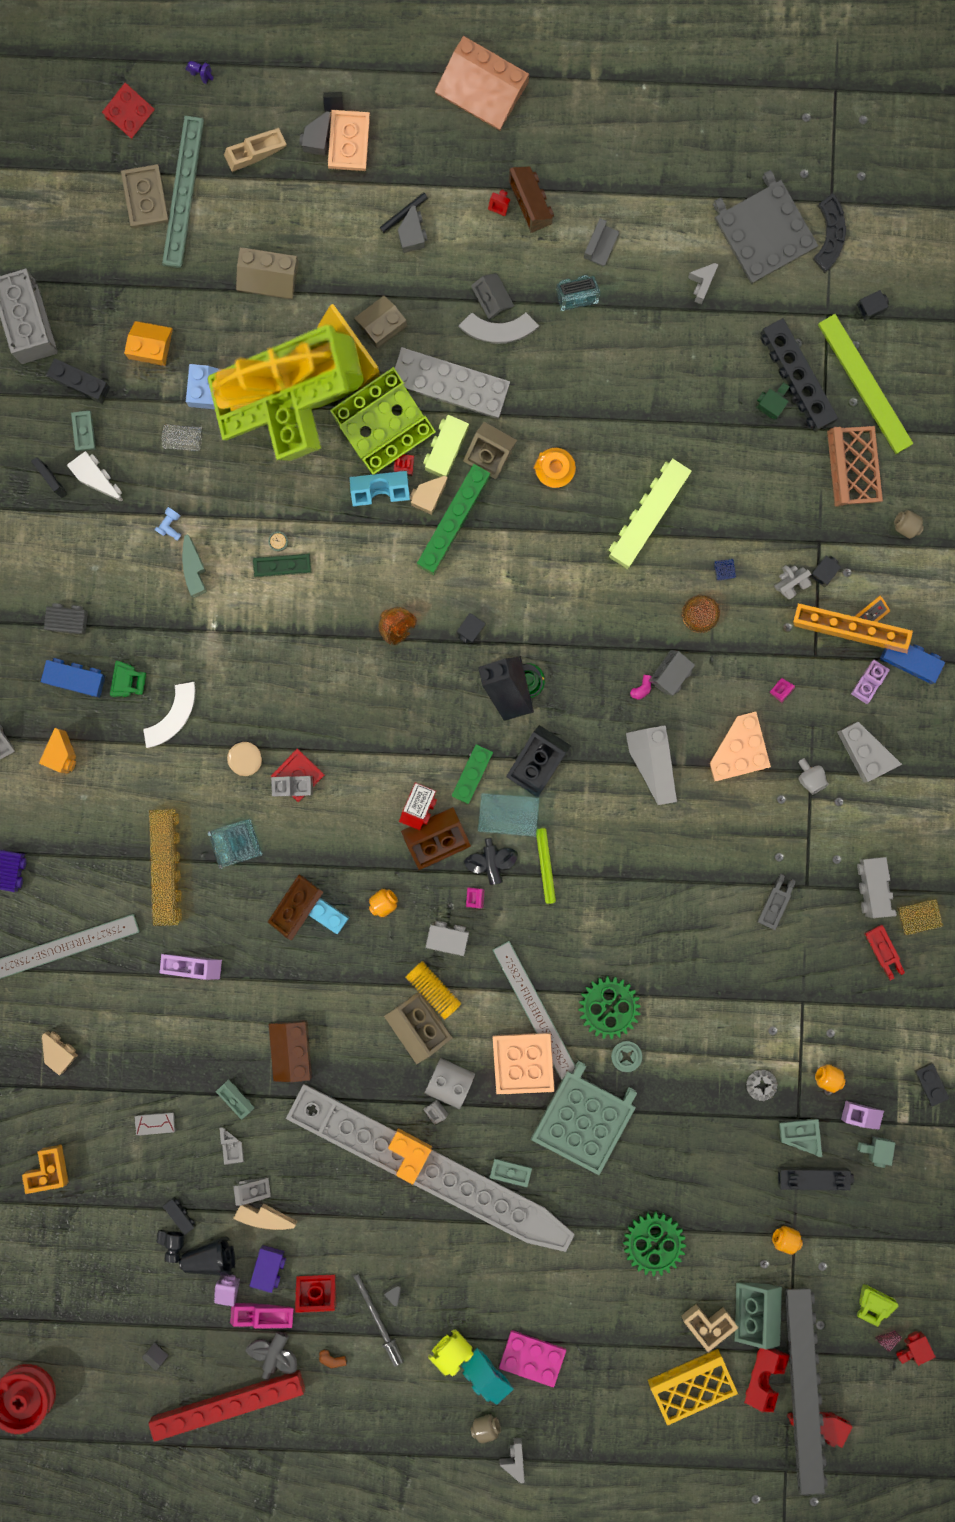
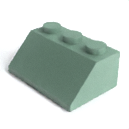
M736 1283L735 1322L738 1329L735 1330V1342L762 1349L780 1346L782 1287L766 1283Z

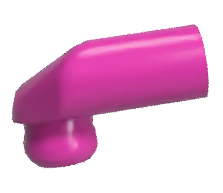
M643 675L642 685L637 689L633 688L630 692L632 698L642 699L650 693L652 683L649 679L652 676Z

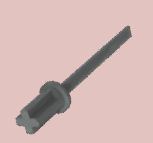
M356 1274L354 1279L385 1340L382 1347H385L393 1365L398 1366L404 1362V1359L395 1343L396 1338L390 1339L359 1274Z

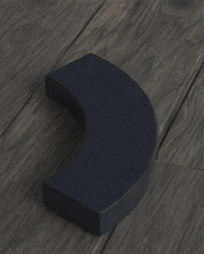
M834 193L817 206L825 220L826 237L821 250L813 257V260L824 273L832 267L839 257L846 237L844 211Z

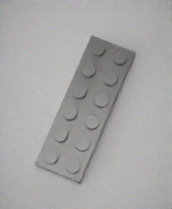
M401 347L395 370L408 391L499 419L510 381Z

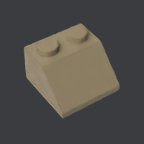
M385 296L354 318L377 349L407 327L406 319Z
M483 422L477 430L463 461L471 466L475 464L490 473V477L497 479L517 440Z

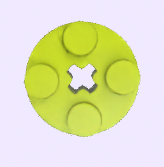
M456 1329L451 1331L453 1333L452 1336L446 1335L432 1349L433 1356H428V1359L445 1376L448 1374L454 1376L460 1370L459 1365L463 1361L467 1362L474 1354L471 1351L472 1346Z

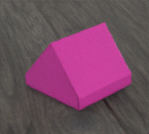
M781 678L770 693L783 703L795 689V686Z
M468 888L466 907L483 908L485 889Z

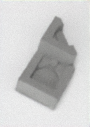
M220 1128L224 1165L244 1163L242 1142L224 1128Z

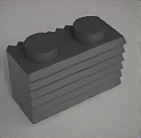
M53 603L52 607H46L44 629L53 632L85 635L88 612L83 610L82 606L71 605V609L64 608L62 604Z

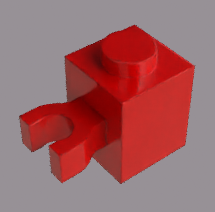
M921 1331L910 1333L908 1338L904 1339L908 1348L896 1353L902 1364L913 1358L919 1366L936 1358L926 1336Z

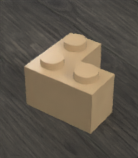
M697 1304L681 1315L684 1323L707 1352L738 1329L736 1322L724 1307L709 1319Z

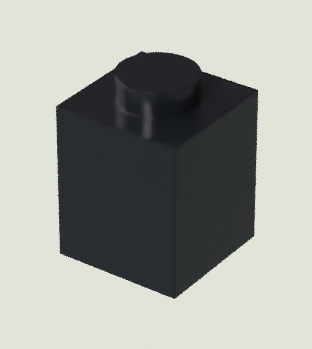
M879 290L860 299L856 305L864 321H867L885 312L889 307V301L887 296Z
M825 556L812 571L810 577L821 586L826 587L841 566L838 565L839 562L834 557Z
M469 613L457 630L458 638L466 644L468 642L473 644L486 623Z

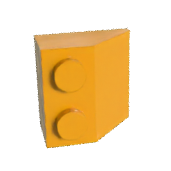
M135 321L128 334L124 354L131 360L166 366L173 329Z
M54 728L39 764L57 772L68 774L69 771H73L76 765V755L67 731Z

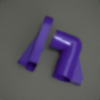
M189 61L185 68L193 76L200 73L202 82L205 84L208 79L212 81L214 78L211 75L210 65L206 62L202 66V64Z

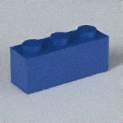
M915 644L909 646L908 653L885 648L880 657V660L929 684L936 683L945 664L939 655L923 652L924 648Z
M53 658L52 661L46 660L41 683L100 698L106 676L101 674V670L90 667L88 671L82 669L83 665L71 663V666L64 665L63 660Z

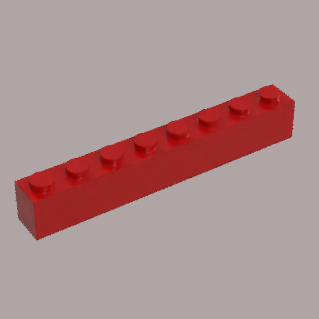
M297 1370L295 1373H287L154 1415L148 1423L153 1441L156 1442L304 1395L305 1385L300 1370Z

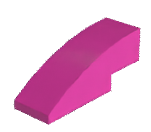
M235 1303L234 1307L231 1306L230 1323L233 1327L292 1328L294 1308L268 1304Z

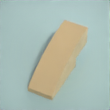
M277 128L246 138L243 143L227 147L224 156L231 171H235L278 152L286 147L287 144L280 129Z
M264 1203L260 1210L249 1204L241 1205L233 1218L247 1225L275 1230L293 1229L297 1223L296 1220Z

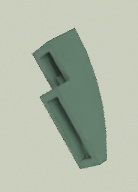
M187 534L184 536L183 572L190 595L195 598L207 592L200 577V574L206 572V569L191 537Z

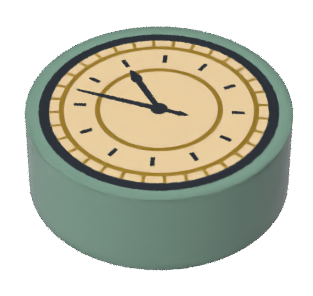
M274 532L270 535L268 542L274 551L280 552L286 549L288 539L284 533Z

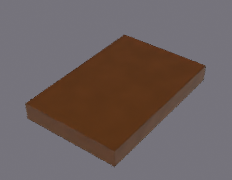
M299 874L268 920V923L292 941L323 894V891Z

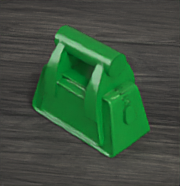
M116 661L110 696L129 697L131 693L143 695L146 673L136 672L135 668L130 664ZM134 676L138 677L136 689L132 688Z

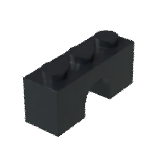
M55 358L46 374L51 381L66 388L75 389L85 397L100 404H103L110 389L107 382Z

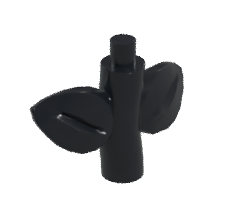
M486 838V846L483 847L484 854L474 853L464 860V864L475 874L487 872L490 885L503 883L500 869H510L515 864L518 853L511 848L497 850L496 845H493L492 838Z

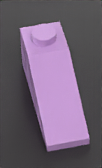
M161 954L160 973L204 980L220 979L222 960Z

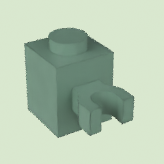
M872 1136L871 1144L858 1142L857 1150L863 1153H870L869 1160L874 1163V1166L885 1168L886 1165L892 1166L895 1142L893 1140Z

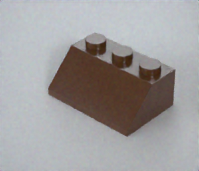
M530 166L510 168L509 183L530 232L533 233L552 225L554 213L551 206L547 207L545 202L547 197L544 190L538 186L539 178L537 173L532 172Z
M453 807L430 817L427 825L423 824L421 830L408 827L401 831L419 870L471 847Z
M307 1020L269 1023L273 1081L298 1082L311 1080L312 1071Z

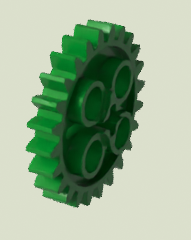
M606 976L605 982L598 978L599 984L596 985L592 981V988L585 987L588 993H581L585 999L579 1000L583 1007L578 1008V1011L584 1012L580 1019H586L583 1025H590L589 1032L594 1029L596 1030V1037L602 1033L603 1039H605L607 1034H609L611 1040L614 1034L621 1038L620 1032L623 1031L627 1035L626 1028L634 1029L631 1023H638L634 1016L641 1014L636 1011V1008H640L641 1005L635 1004L639 997L632 996L636 990L629 991L630 984L623 986V979L617 983L616 977L610 981L609 977ZM606 989L613 990L614 995L611 999L604 998L603 993ZM620 994L621 998L612 1006L614 1010L612 1012L607 1011L601 1021H598L599 1016L606 1011L605 1005H611ZM621 1002L628 1003V1009L624 1012L618 1010V1005ZM593 1004L601 1005L599 1013L594 1014L591 1012ZM612 1016L615 1018L616 1021L613 1026L605 1024L607 1017Z
M654 1211L653 1217H650L648 1212H646V1218L639 1215V1222L634 1219L632 1220L635 1225L634 1227L627 1226L631 1232L624 1233V1236L628 1238V1240L623 1241V1244L628 1246L624 1248V1252L630 1253L626 1256L627 1260L633 1259L631 1266L633 1267L638 1264L637 1271L639 1272L644 1269L645 1275L651 1271L652 1275L655 1276L656 1271H659L660 1275L663 1276L664 1269L670 1273L669 1267L672 1266L676 1269L677 1267L674 1262H682L679 1255H685L681 1248H685L686 1244L681 1241L686 1238L685 1235H679L683 1231L682 1228L676 1229L678 1222L671 1223L672 1217L669 1216L665 1219L664 1213L660 1217H658L656 1211ZM653 1226L660 1227V1231L657 1234H651L650 1229ZM664 1232H668L667 1235L662 1237ZM639 1239L646 1241L643 1247L636 1246V1242ZM671 1240L673 1246L668 1249L664 1248V1242ZM651 1241L657 1242L658 1246H652ZM651 1254H658L659 1259L652 1262L649 1260Z

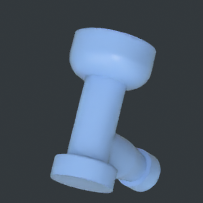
M167 507L165 510L167 516L160 526L155 528V531L163 536L168 534L178 541L181 534L177 533L169 525L173 520H178L181 515Z

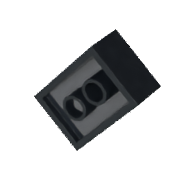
M521 656L505 658L478 667L482 686L504 721L534 713Z
M539 725L532 733L506 777L538 798L571 745Z

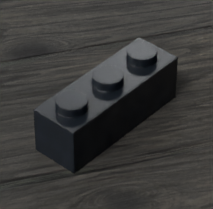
M173 1197L162 1207L182 1233L186 1235L196 1226L195 1221L187 1215L188 1212L185 1208L181 1207L180 1201Z

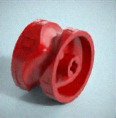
M21 1364L11 1368L1 1378L0 1428L13 1434H23L30 1432L40 1425L51 1410L56 1397L54 1381L47 1371L37 1365Z

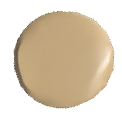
M239 741L229 750L227 761L234 773L240 776H249L259 770L262 758L259 749L254 744L247 741Z

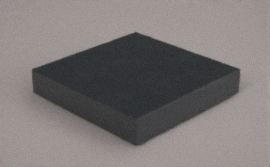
M38 457L31 460L51 489L61 498L66 496V490L48 466Z

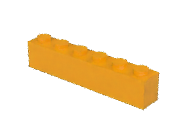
M799 603L793 621L795 627L903 653H908L913 634L911 630Z

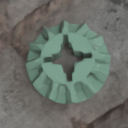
M622 1041L612 1051V1062L618 1070L631 1072L640 1066L642 1052L635 1043ZM621 1050L626 1053H632L630 1055L632 1063L627 1059L620 1062L623 1058Z

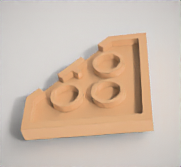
M756 712L737 716L709 763L714 782L771 767Z

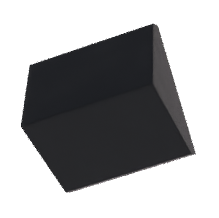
M324 92V112H332V110L343 111V92Z

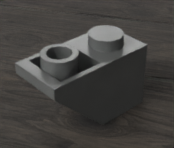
M411 206L398 228L403 253L425 248V241H428L425 229L421 230L420 223L423 222L421 212H417L415 206Z

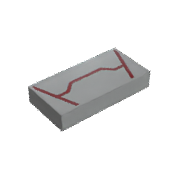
M174 1112L135 1115L136 1135L175 1132Z

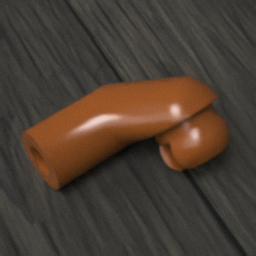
M328 1350L320 1351L319 1361L329 1368L347 1366L346 1356L333 1358Z

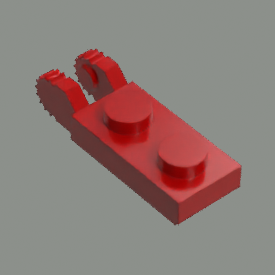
M883 925L865 932L864 934L890 981L894 979V975L888 966L894 963L897 972L903 975L905 971L899 961L900 958Z

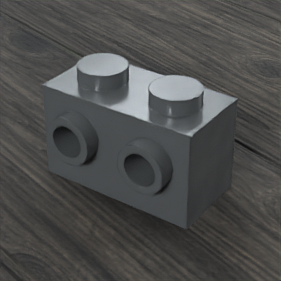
M670 650L649 681L664 694L673 696L679 692L681 684L691 675L695 665L679 651Z

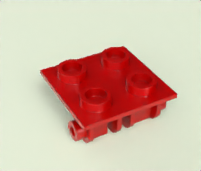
M124 83L102 113L109 122L112 121L132 139L155 109L129 85Z

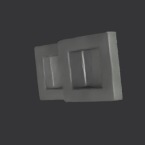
M313 776L271 777L272 797L313 795Z

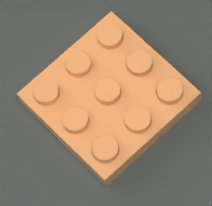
M551 1033L493 1035L496 1094L555 1091Z

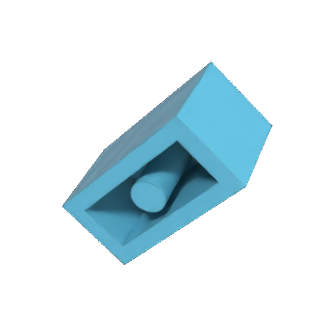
M319 898L309 913L310 917L336 934H339L350 918L321 898Z

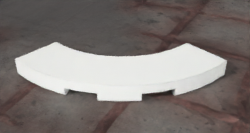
M195 682L175 685V700L170 712L158 724L143 729L146 748L163 744L184 727L195 702Z

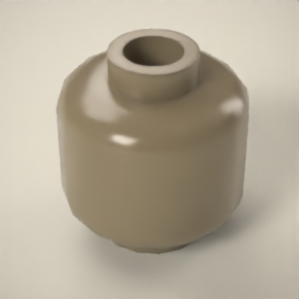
M910 510L900 512L894 520L896 531L907 538L920 535L924 529L922 517Z
M490 1414L474 1419L473 1426L471 1427L472 1437L482 1444L496 1440L501 1432L499 1420Z

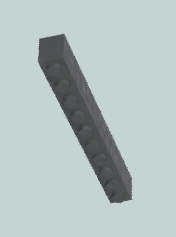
M809 1288L785 1289L798 1492L801 1495L825 1494V1488L828 1486L827 1476L823 1473V1467H826V1457L822 1455V1446H825V1440L820 1430V1426H823L822 1413L819 1414V1405H822L821 1393H818L817 1385H820V1374L816 1373V1365H819L818 1353H815V1345L818 1341L817 1333L813 1330V1324H816L815 1312H812V1304H815L814 1293Z

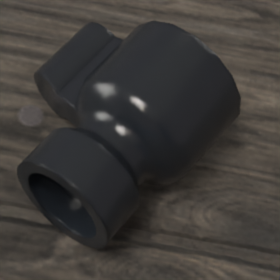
M158 1230L157 1243L167 1249L164 1261L170 1263L179 1262V1250L183 1248L185 1239L183 1233Z

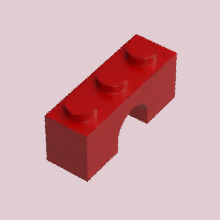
M776 1348L759 1349L744 1403L761 1412H774L779 1393L770 1387L769 1378L771 1374H785L790 1355Z

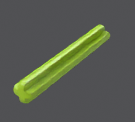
M545 828L536 829L545 902L546 904H552L556 902L547 832Z

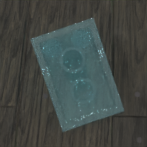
M481 793L478 831L536 837L539 798Z

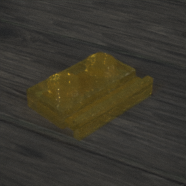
M937 899L898 908L904 935L943 927Z

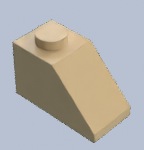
M448 477L436 478L420 484L417 490L413 489L410 495V500H412L411 506L432 515L448 482Z

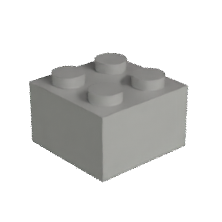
M435 921V924L431 923L426 948L464 956L469 931H465L466 927L454 925V928L447 927L446 922Z

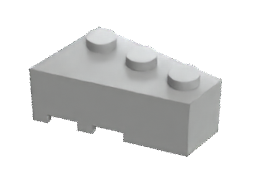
M859 722L837 731L863 783L869 782L902 765Z
M887 858L860 859V863L857 864V870L862 878V883H859L860 893L863 894L864 902H861L862 913H865V917L870 918L896 916V910L891 909L893 893L889 890L890 876Z

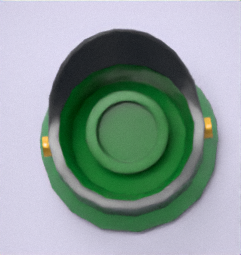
M527 663L523 664L530 697L533 698L543 690L545 677L538 666Z

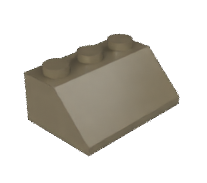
M240 247L237 263L236 291L293 300L299 264L297 256Z
M419 991L384 1016L416 1064L430 1057L452 1039V1036L428 1001H426V998L421 996L422 993H419Z

